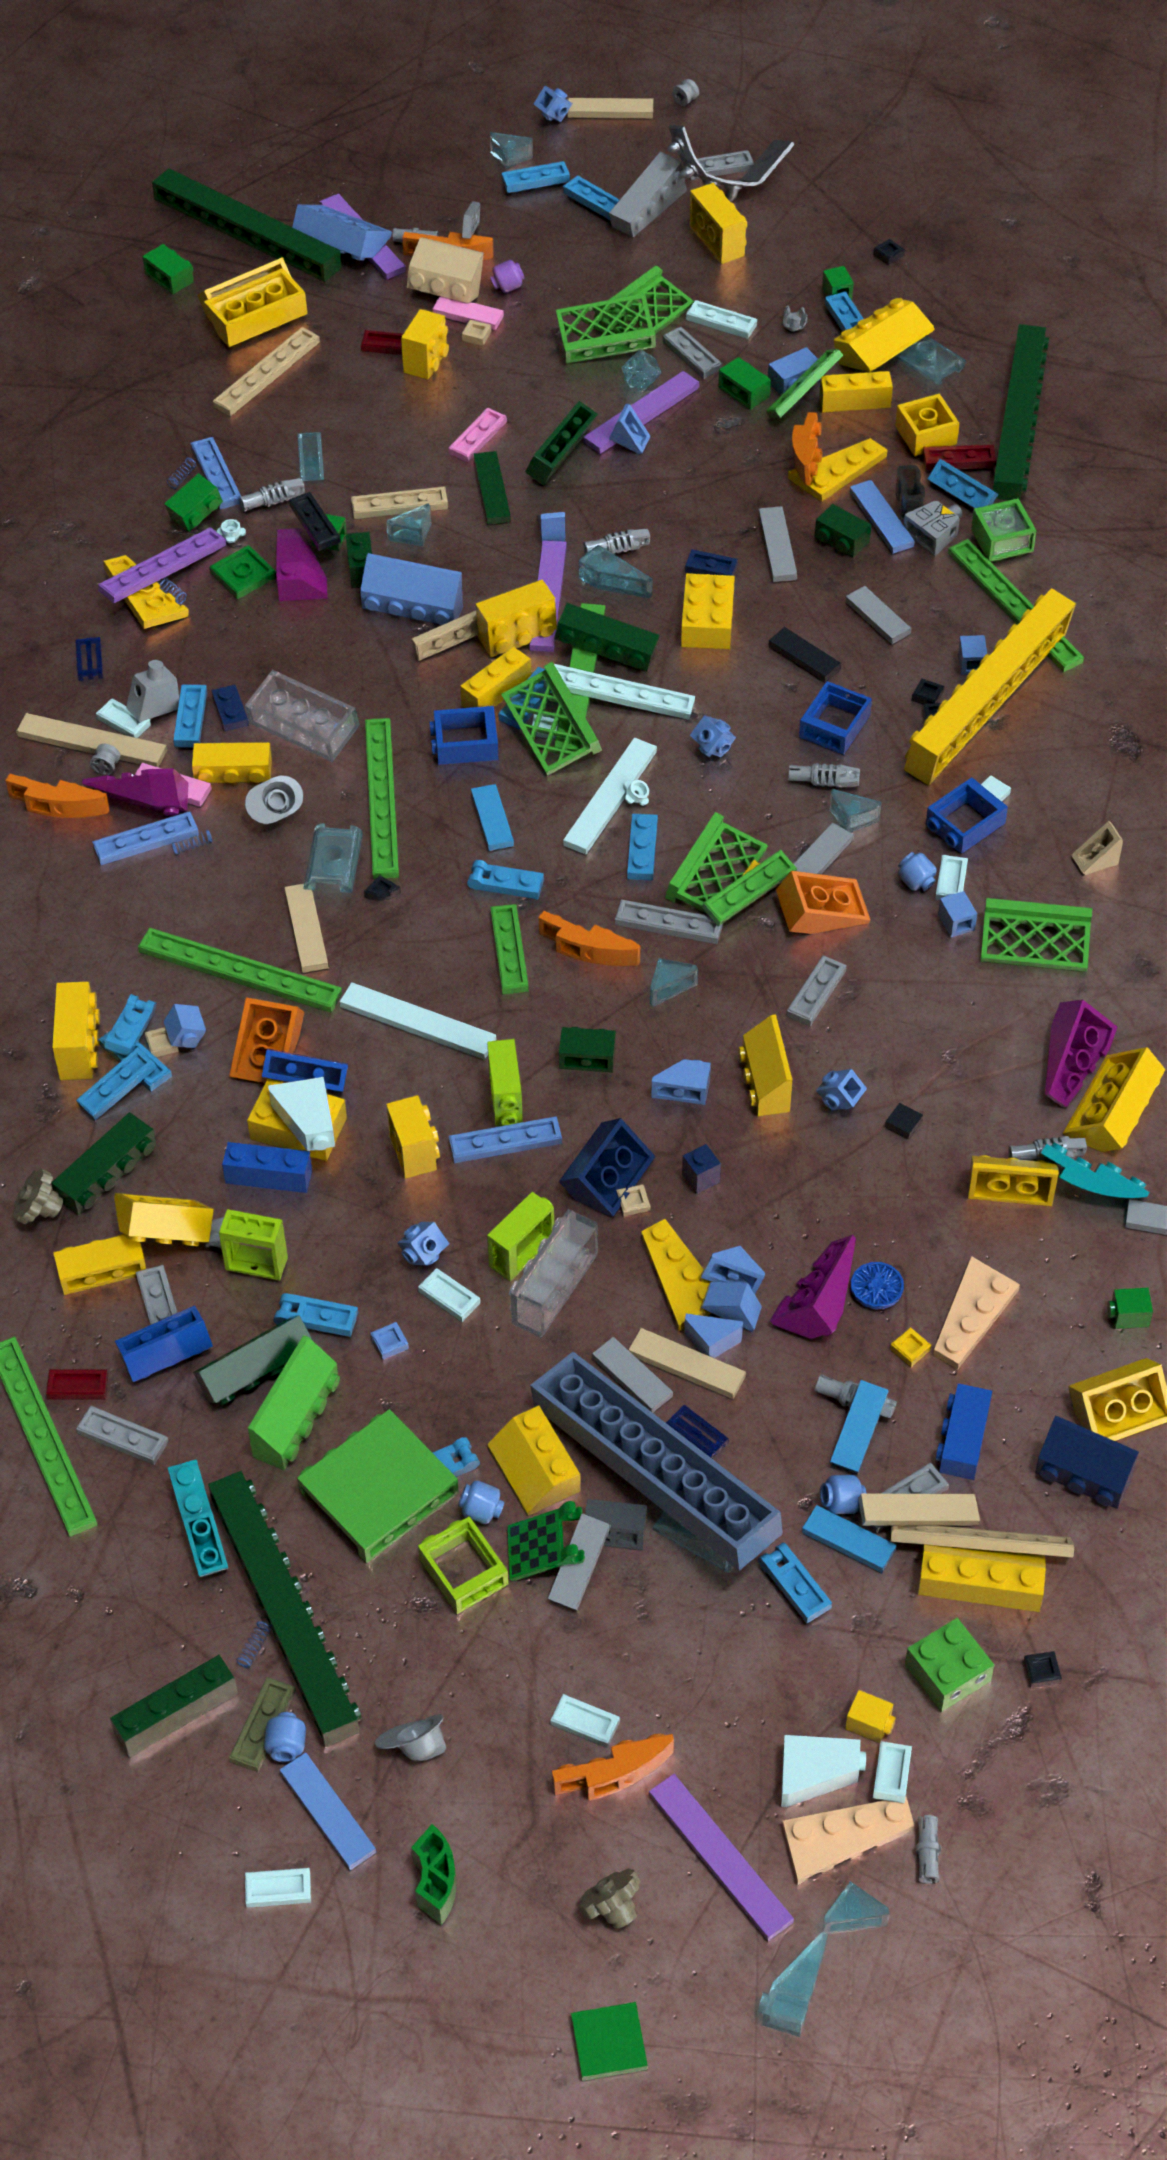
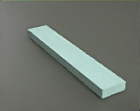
M554 664L569 691L573 694L690 720L695 696Z
M637 738L632 740L564 838L563 846L585 855L589 852L624 801L626 796L624 783L628 780L633 782L639 779L656 754L657 746Z
M352 982L340 1000L341 1008L483 1060L488 1056L487 1042L496 1041V1034Z

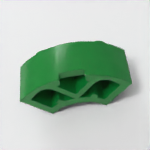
M431 1824L411 1847L413 1863L422 1874L421 1881L415 1890L417 1906L442 1925L454 1904L457 1888L453 1853L448 1841L439 1829Z

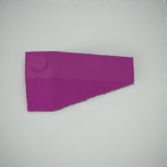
M277 529L276 568L279 601L328 599L327 577L302 529Z
M174 768L141 770V775L139 776L126 772L122 773L119 779L109 775L82 779V784L86 788L99 790L106 793L108 797L161 812L166 816H176L181 812H187L188 782Z
M1083 999L1060 1002L1051 1025L1045 1095L1062 1108L1067 1107L1081 1089L1083 1080L1088 1073H1093L1096 1069L1095 1064L1100 1057L1108 1053L1118 1028Z
M854 1235L841 1238L829 1244L812 1264L815 1270L805 1278H800L796 1283L799 1289L792 1297L785 1296L770 1319L773 1325L809 1339L822 1335L828 1336L837 1329V1323L843 1314L856 1243Z

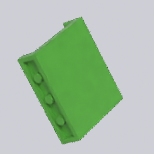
M390 1409L382 1415H376L366 1427L360 1431L353 1432L346 1439V1442L336 1449H330L323 1456V1459L313 1466L306 1467L297 1477L299 1492L302 1495L307 1492L356 1544L359 1556L366 1564L459 1494L457 1477Z

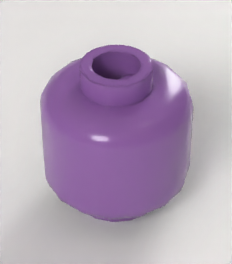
M507 260L494 266V276L490 277L495 290L500 288L505 294L520 288L522 280L525 279L519 263H514L512 260Z

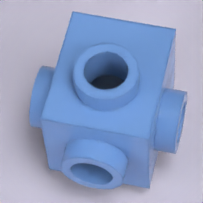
M547 86L543 87L533 103L542 110V116L550 121L554 118L560 122L572 105L566 99L567 94L559 88H556L554 91Z
M705 715L690 734L699 744L698 749L709 757L711 755L722 757L730 750L731 744L736 739L729 731L731 727L726 722Z
M852 1069L828 1072L823 1077V1082L816 1091L823 1099L824 1104L833 1111L853 1108L867 1088Z
M420 1222L412 1225L403 1233L404 1237L397 1242L402 1249V1256L408 1263L429 1266L437 1261L439 1258L438 1254L449 1245V1242L435 1222Z

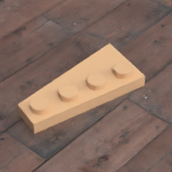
M971 1256L933 1355L958 1370L1017 1294L1020 1284Z
M905 1796V1803L884 1800L783 1820L782 1827L797 1885L807 1881L809 1877L819 1872L824 1873L833 1869L834 1865L849 1858L852 1860L862 1855V1852L872 1847L882 1846L913 1831L914 1822L907 1797Z

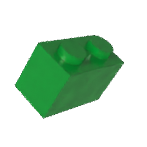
M162 244L142 256L145 274L173 295L194 283L193 266L191 263L180 257L166 245Z
M737 357L719 369L718 387L751 410L770 397L771 379L752 367L751 364Z
M198 473L167 500L164 505L170 518L190 532L212 511L216 510L223 503L218 488Z

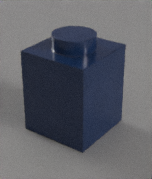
M705 1144L683 1155L682 1175L695 1193L698 1194L720 1183L721 1163L708 1145Z

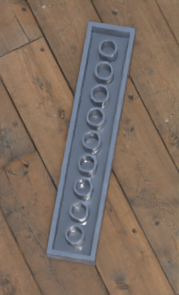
M575 1352L570 1353L530 1385L534 1407L540 1406L548 1419L739 1571L783 1534L781 1512Z

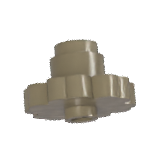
M40 1168L38 1171L34 1170L28 1176L14 1203L16 1208L13 1212V1217L15 1220L27 1224L28 1221L32 1222L38 1215L44 1218L48 1216L54 1218L59 1213L63 1204V1198L59 1197L57 1192L51 1190L52 1186L50 1184L53 1176L50 1172Z
M628 1868L620 1873L614 1872L588 1889L579 1899L581 1903L578 1907L585 1918L593 1919L600 1914L605 1917L609 1924H613L616 1929L622 1928L631 1923L637 1916L634 1910L636 1905L632 1897L640 1889L638 1884L641 1881L633 1869Z

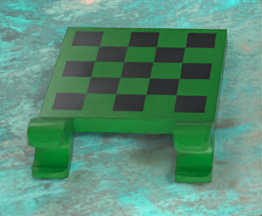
M568 1501L558 1509L507 1525L509 1578L511 1581L562 1565L584 1562V1550L578 1551L576 1544H570L565 1548L563 1545L562 1521L579 1520L582 1514L580 1506L576 1507L574 1501Z

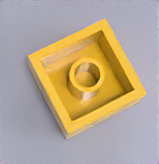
M422 309L418 311L401 337L404 373L429 380L433 372L438 370L440 361L443 357L447 356L449 345L446 342L448 327L446 326L444 315Z
M940 393L897 405L895 427L914 456L923 454L924 447L953 446L957 444L960 423Z
M418 1095L387 1103L389 1137L405 1179L437 1170L436 1159L440 1158V1153L436 1142H439L435 1126L430 1127L428 1121L431 1118L427 1105L421 1104Z

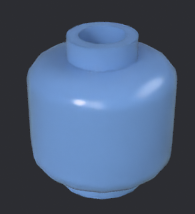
M912 852L898 864L900 868L898 876L912 891H917L921 888L926 891L936 882L933 877L936 875L937 868L923 853L915 854Z
M832 1475L821 1485L820 1501L823 1507H826L833 1514H854L860 1509L859 1496L867 1494L864 1485H861L860 1480L854 1475Z
M476 1480L471 1485H465L458 1507L462 1508V1515L464 1517L470 1516L474 1521L488 1524L493 1517L499 1518L504 1501L500 1500L501 1493L499 1488Z
M290 1712L279 1713L278 1716L271 1718L267 1722L264 1748L271 1755L272 1759L279 1762H290L303 1753L306 1738L305 1723Z

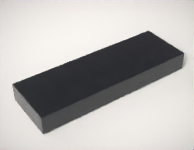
M311 492L289 499L290 508L319 551L341 543L340 535Z
M786 627L769 639V647L824 682L841 669V662Z

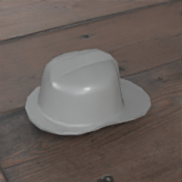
M280 775L255 786L248 792L245 797V808L249 816L258 823H274L293 814L300 808L303 802V791L300 784L289 776Z
M437 1714L424 1720L391 1728L376 1739L375 1746L381 1749L398 1747L412 1761L429 1760L444 1753L446 1750V1744L439 1726L444 1717L441 1714Z

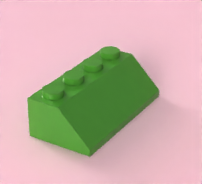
M305 1335L301 1338L248 1427L253 1458L285 1470L290 1461L293 1462L296 1459L302 1439L310 1435L317 1414L321 1415L323 1413L329 1393L331 1391L334 1392L340 1382L337 1363Z

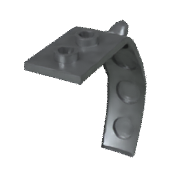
M669 126L672 143L668 146L667 150L672 153L677 152L683 162L684 168L679 173L680 178L686 179L694 176L701 179L704 186L710 183H714L717 187L724 185V188L727 189L726 198L732 202L738 195L739 189H742L743 186L761 184L790 151L794 143L793 141L774 140L742 179L734 181L724 180L706 173L691 148L684 126Z

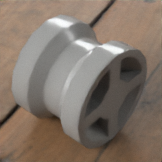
M685 79L681 82V85L673 88L672 95L676 103L686 106L690 103V100L698 97L699 89L693 80Z
M100 744L95 751L96 755L91 758L90 766L98 774L111 775L115 769V764L118 763L121 757L120 752L110 744Z

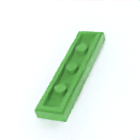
M826 350L766 410L770 418H781L843 356L840 350Z
M779 850L705 901L702 908L719 926L776 887L786 878L790 871H797V868L782 850Z
M517 905L490 907L502 995L529 992Z

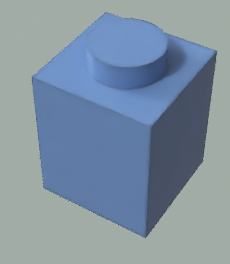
M985 635L960 636L958 658L961 675H968L972 669L977 670L979 668L981 660L987 654Z
M965 891L948 894L940 898L938 916L951 938L975 931L977 912Z
M174 1004L163 1021L171 1046L196 1048L206 1032L198 1006Z

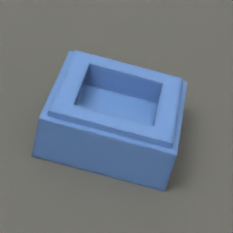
M397 1322L370 1333L371 1339L382 1360L409 1349V1344Z

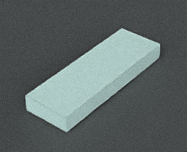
M697 300L694 301L686 313V320L746 339L750 337L757 326V319Z

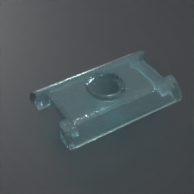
M927 335L894 356L937 385L942 384V379L954 371L960 373L966 364L964 358Z
M325 823L315 826L303 889L315 890L316 883L340 884L341 892H353L363 835L360 828L353 825L350 826V829L325 828Z

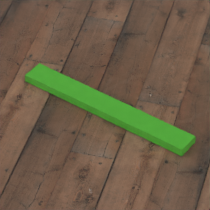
M969 539L948 548V554L1017 625L1020 623L1025 611L1034 608L1029 600ZM1064 636L1047 655L1063 672L1084 662V656Z
M581 603V608L605 616L606 605ZM573 646L570 668L595 673L598 654ZM571 693L586 718L590 697ZM559 720L558 731L567 733L570 723ZM556 736L555 748L562 749L565 738ZM570 739L567 750L575 752L581 749L582 744L580 741Z
M390 718L366 719L373 879H376L379 875L384 878H399Z
M150 927L138 946L139 953L332 1013L342 995L341 987Z
M16 1337L0 1342L1 1381L69 1537L98 1526Z

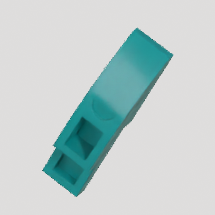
M1055 1142L1051 1146L1044 1144L1040 1151L1041 1155L1063 1167L1058 1178L1083 1190L1121 1198L1147 1197L1150 1193L1144 1189L1147 1184L1134 1176L1129 1180L1120 1175L1122 1169L1109 1161L1106 1165L1099 1163L1093 1172L1090 1170L1092 1164L1080 1157L1073 1160L1066 1155L1068 1150Z
M197 1459L168 1467L178 1509L199 1577L229 1569Z

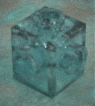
M641 349L621 367L627 385L631 388L636 387L642 392L662 374L656 358Z

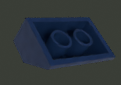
M621 1118L601 1122L561 1177L559 1183L576 1201L612 1217L620 1208L623 1195L626 1199L630 1194L626 1192L628 1188L637 1184L656 1156ZM626 1188L621 1197H618L616 1190Z
M1055 1415L1038 1457L1035 1473L1041 1475L1045 1480L1055 1481L1067 1486L1075 1493L1092 1497L1104 1506H1112L1118 1509L1131 1483L1139 1451Z

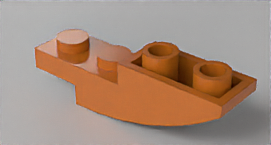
M404 232L402 237L403 254L407 256H413L421 237L483 252V261L492 259L494 256L493 238L472 235L469 239L462 238V233L450 232L448 238Z
M808 412L804 425H794L792 432L794 464L797 474L805 485H811L813 476H817L818 463L822 461V449L818 448L817 436H821L822 424L818 422L816 412Z
M11 773L5 780L9 797L25 802L28 812L63 818L94 817L105 815L109 812L107 794L96 789L93 790L60 780L57 786L54 787L48 783H41L25 776Z
M543 911L538 917L539 934L555 941L556 952L599 965L636 966L640 963L641 945L631 939L623 938L607 928L594 925L590 931H587L580 925H574L560 916Z
M657 1733L649 1736L647 1739L635 1742L633 1740H623L615 1746H611V1759L595 1758L587 1764L577 1766L566 1764L560 1766L557 1770L552 1771L554 1794L559 1795L586 1789L589 1801L610 1795L637 1783L661 1766L673 1754V1734L664 1735Z

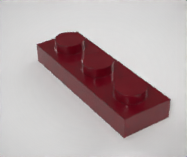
M994 444L923 448L925 470H933L939 459L957 469L996 468L997 460Z

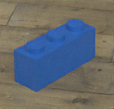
M267 1048L262 1077L287 1082L324 1077L326 1089L343 1092L348 1063Z
M234 1142L227 1143L222 1163L225 1184L307 1193L312 1175L310 1151Z
M195 1305L115 1340L123 1364L133 1382L146 1378L157 1371L173 1366L177 1362L213 1347L204 1320Z
M958 1383L956 1394H949L946 1410L951 1411L950 1419L944 1418L941 1435L946 1436L945 1444L939 1443L936 1454V1461H941L939 1473L970 1480L975 1479L992 1390Z

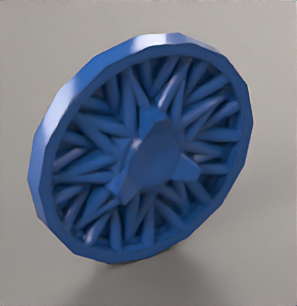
M869 1262L861 1265L854 1271L851 1278V1292L854 1298L863 1306L871 1309H885L893 1306L901 1299L904 1291V1281L899 1271L883 1262Z

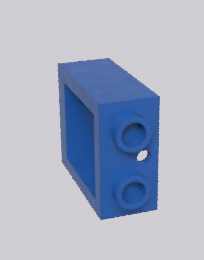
M827 681L801 718L799 737L844 755L871 715L872 698ZM828 704L856 715L847 730L819 719Z
M494 706L434 710V721H429L430 735L436 736V740H431L432 755L438 756V765L499 760ZM485 726L486 739L443 743L442 730Z
M971 777L927 807L926 825L932 832L944 839L950 847L962 854L1006 823L1008 806ZM968 803L985 819L963 833L945 817Z

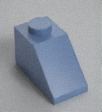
M683 1059L652 1077L651 1098L705 1105L710 1083L711 1063L701 1060Z

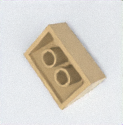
M421 237L409 264L407 288L470 303L479 296L484 253Z

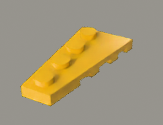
M870 438L823 457L821 463H818L817 476H813L811 485L804 484L797 474L796 468L788 471V479L823 502L886 458L887 449Z
M126 555L103 561V568L110 578L137 565ZM158 582L124 598L143 629L188 617L189 609L184 605L180 606L177 604L173 595L162 591Z
M666 1219L642 1230V1241L652 1266L656 1270L658 1281L664 1290L667 1304L674 1315L678 1331L685 1328L686 1314L700 1316L712 1314L701 1308L708 1286L712 1281L701 1278L704 1269Z

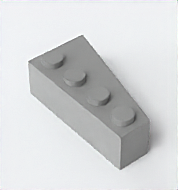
M660 151L609 212L612 227L634 238L683 195L687 188L685 179L679 176L680 171L683 169L682 161Z

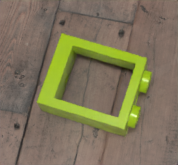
M515 1039L488 1041V1069L495 1127L522 1123V1091Z
M531 1192L487 1235L489 1267L508 1281H511L555 1238L554 1207L547 1198L539 1197L534 1192Z
M227 1209L219 1231L225 1270L280 1280L288 1259L282 1219ZM240 1243L270 1248L271 1250L241 1245Z
M470 1516L462 1521H454L446 1530L437 1535L426 1537L418 1545L420 1562L456 1614L461 1613L509 1585L508 1570ZM469 1540L488 1569L453 1589L434 1559Z

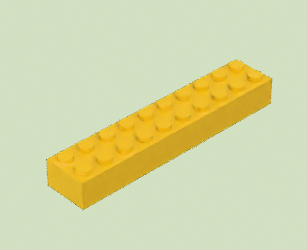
M1052 588L1045 596L1041 594L1036 600L1034 608L1032 610L1027 609L1020 623L1012 625L1007 633V637L1004 640L1000 639L996 643L993 652L983 657L977 670L972 669L966 677L965 683L963 685L958 684L949 700L945 699L940 704L935 716L930 715L925 721L923 729L920 732L916 730L909 740L911 746L905 754L907 761L904 770L929 786L1049 654L1055 644L1060 642L1061 638L1066 635L1076 603Z

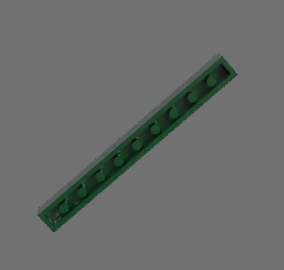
M168 168L152 181L154 200L276 259L283 257L286 264L323 282H326L342 268L339 249Z
M1019 324L993 484V491L998 494L996 499L1013 500L1019 498L1020 500L1021 492L1026 493L1028 478H1024V476H1029L1031 462H1026V460H1031L1033 446H1029V444H1034L1035 430H1031V428H1036L1038 414L1033 413H1038L1040 399L1036 397H1041L1043 383H1038V381L1043 382L1045 368L1041 366H1045L1047 352L1043 351H1048L1049 337H1045L1046 327Z
M238 1471L209 1483L211 1500L325 1748L360 1733L358 1721L362 1720L360 1710L356 1702L350 1704L347 1697L350 1694L347 1682L343 1676L338 1678L335 1672L338 1665L332 1651L326 1652L323 1646L326 1643L324 1633L320 1626L314 1627L311 1619L314 1618V1613L308 1600L303 1602L299 1595L303 1593L297 1576L291 1577L288 1571L291 1568V1564L286 1552L280 1553L277 1548V1544H280L274 1527L268 1528L265 1522L268 1520V1515L262 1503L257 1504L254 1499L257 1496V1492L252 1480L246 1481L242 1471Z

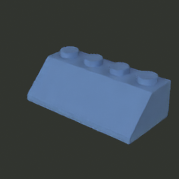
M297 204L292 226L311 237L339 249L340 253L347 254L348 252L351 254V258L364 261V258H373L392 236V231L325 205Z
M368 553L360 590L362 608L440 625L459 618L463 609L461 572Z

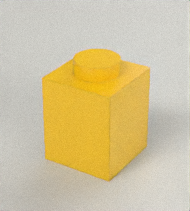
M858 1690L847 1715L845 1730L881 1743L884 1734L890 1735L896 1721V1717L892 1716L894 1704Z

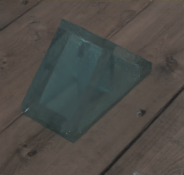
M491 132L490 152L507 169L533 158V138Z
M321 432L297 433L300 478L302 481L324 480Z
M429 503L387 520L388 539L394 542L423 547L432 524L431 506Z
M832 789L830 811L843 829L854 832L879 822L882 802Z
M658 958L650 986L651 1006L654 1007L697 986L698 967L693 964Z
M850 1881L825 1914L822 1928L823 1934L888 1926L890 1915L889 1908Z

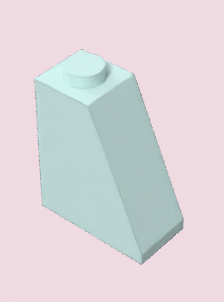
M324 1077L268 1086L271 1107L307 1151L335 1147Z
M785 1735L781 1807H790L857 1783L859 1771H865L866 1752L860 1751V1740Z

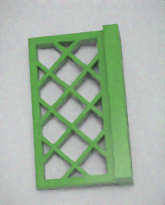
M657 265L609 299L645 294L646 298L653 299V304H648L649 311H654V316L650 317L652 323H654L655 334L688 311L694 303L691 298L662 276L663 270ZM663 286L668 290V293H658L656 288ZM656 299L669 300V305H659ZM672 300H680L684 305H672ZM639 302L632 304L629 308L639 312L643 306ZM611 307L607 313L616 317L621 310L617 307ZM657 311L669 312V316L658 317ZM596 312L594 315V320L598 316V313ZM625 312L620 320L626 323V321H632L634 317L626 315ZM602 317L598 324L607 329L612 321ZM640 320L637 321L639 327H634L637 330L646 329L642 328V321ZM614 326L611 332L619 334L623 333L625 329L621 326Z
M645 294L556 310L566 364L656 348L655 330L652 326ZM642 302L643 307L638 313L629 308L634 303ZM617 307L621 311L614 317L607 313L609 308ZM589 311H594L598 313V316L592 321L585 317V314ZM625 312L634 317L630 324L620 320ZM572 315L576 319L570 325L563 321L562 316ZM602 317L612 321L607 329L598 324ZM640 320L647 324V328L637 330L634 328V325ZM580 321L590 325L585 332L575 328ZM616 324L625 329L623 333L615 334L611 330ZM594 328L603 333L600 337L596 338L589 336ZM571 332L580 336L578 341L567 342V337Z
M553 661L545 665V670L501 694L547 776L590 752L594 755L602 751L596 735ZM545 680L547 683L545 694L533 692L535 684ZM517 694L526 695L523 706L512 704L510 698ZM531 697L543 699L539 710L528 707ZM547 700L558 702L559 706L556 713L544 711ZM526 712L537 715L534 726L523 723ZM542 716L554 718L551 729L539 727ZM559 720L570 723L567 733L555 731ZM537 732L549 734L545 745L534 742ZM553 736L565 738L562 749L550 747ZM570 739L580 741L583 745V748L575 752L567 750ZM548 752L560 754L557 762L550 766L547 765L545 759Z
M715 812L670 881L665 898L672 902H675L678 898L705 912L702 908L703 903L717 893L706 894L704 886L715 884L718 892L723 890L722 882H734L744 874V872L735 873L732 865L744 863L747 870L751 865L749 862H753L754 859L757 862L761 860L768 845L724 823V816ZM724 832L732 836L735 842L723 844L721 835ZM751 846L759 851L757 854L746 856L743 847ZM738 848L741 857L729 859L726 850ZM721 851L724 860L712 862L710 853ZM727 866L729 875L718 876L715 868ZM709 869L712 878L701 879L698 871ZM698 887L701 896L693 897L685 892L688 888Z
M986 898L981 962L1087 972L1092 908ZM999 921L1006 928L996 934L989 927V922ZM1019 924H1027L1032 931L1022 936L1015 927ZM1046 926L1054 927L1059 933L1049 939L1041 930ZM1072 929L1084 930V936L1077 942L1068 934ZM1010 931L1018 941L1008 947L1001 937ZM1035 934L1045 942L1037 949H1034L1027 941ZM1062 936L1071 945L1063 952L1054 944ZM995 941L1004 950L998 955L987 954V947ZM1022 944L1030 954L1026 957H1018L1013 950ZM1049 947L1057 956L1052 960H1047L1039 953ZM1076 950L1082 956V963L1071 962L1066 955Z

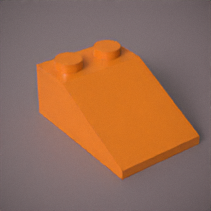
M790 871L776 889L790 932L814 934L868 924L871 921L856 879Z
M246 997L229 1077L265 1084L268 1078L262 1077L267 1048L294 1053L300 1036L304 1011L297 1006Z

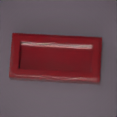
M365 330L361 342V351L402 355L401 337L403 334Z
M49 1369L46 1391L47 1400H106L108 1371L107 1369Z

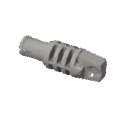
M301 478L282 480L279 483H273V485L269 484L267 487H260L258 492L240 496V505L243 511L260 506L268 508L272 504L274 506L278 502L279 504L284 501L287 502L291 498L304 494L305 486Z
M629 529L625 532L612 533V535L606 534L602 539L583 542L586 557L603 553L614 555L615 553L620 554L622 551L623 553L628 552V550L634 551L650 544V534L648 529Z
M815 763L812 766H789V781L811 782L814 786L821 785L824 787L859 786V768L844 765L836 766L834 764L821 765L819 763Z
M1069 1136L1053 1137L1051 1139L1044 1138L1043 1140L1036 1139L1032 1144L1009 1146L1008 1156L1009 1158H1017L1019 1160L1053 1162L1041 1155L1040 1151L1044 1144L1051 1146L1055 1142L1067 1149L1066 1155L1074 1160V1157L1085 1155L1087 1144L1085 1138L1070 1139Z
M821 1374L818 1378L815 1392L838 1399L842 1406L850 1408L859 1383L856 1384L853 1381L843 1383ZM887 1397L880 1415L891 1418L897 1401Z

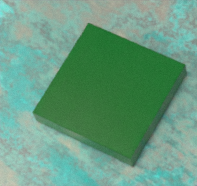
M249 545L209 566L210 573L237 599L277 578L276 570Z
M636 2002L571 2013L582 2081L648 2070Z

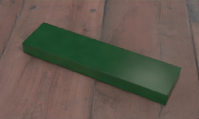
M497 451L474 453V463L487 525L511 522Z

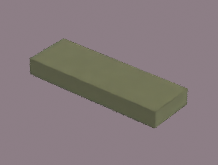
M266 1677L230 1754V1763L259 1773L267 1756L264 1748L266 1724L271 1718L278 1716L279 1713L287 1712L296 1692L295 1686Z

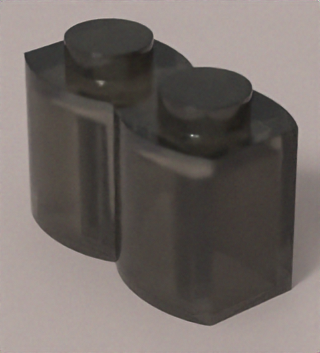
M916 465L899 466L897 469L895 496L900 502L899 512L903 519L906 513L924 506L925 488L921 483L920 469Z

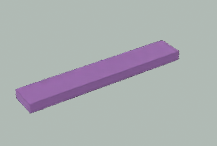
M339 194L320 201V205H325L363 220ZM386 244L373 258H367L386 280L406 272L405 265Z
M682 371L632 404L631 407L642 424L645 425L699 389V381ZM621 412L585 435L584 443L599 454L615 445L616 442L610 440L609 437Z
M210 527L98 584V591L111 602L116 603L225 547L226 539Z
M543 541L538 581L543 579L555 597L558 625L567 542ZM554 630L551 636L543 637L540 635L532 638L530 651L554 652L556 630Z
M675 1774L649 1791L650 1798L767 1941H770L793 1923L794 1918Z

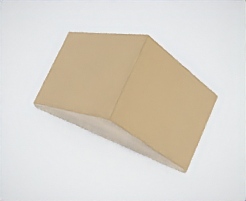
M1108 821L1071 856L1081 872L1087 875L1118 865L1123 840L1113 824Z

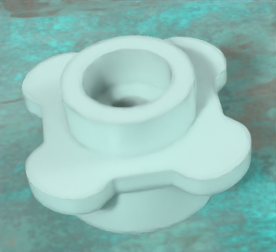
M228 519L221 524V528L217 530V533L224 537L226 542L234 543L240 536L246 534L245 528H240V523L237 520Z
M628 780L624 783L626 802L629 804L639 803L642 806L649 802L647 798L649 788L645 782L641 780L633 782Z

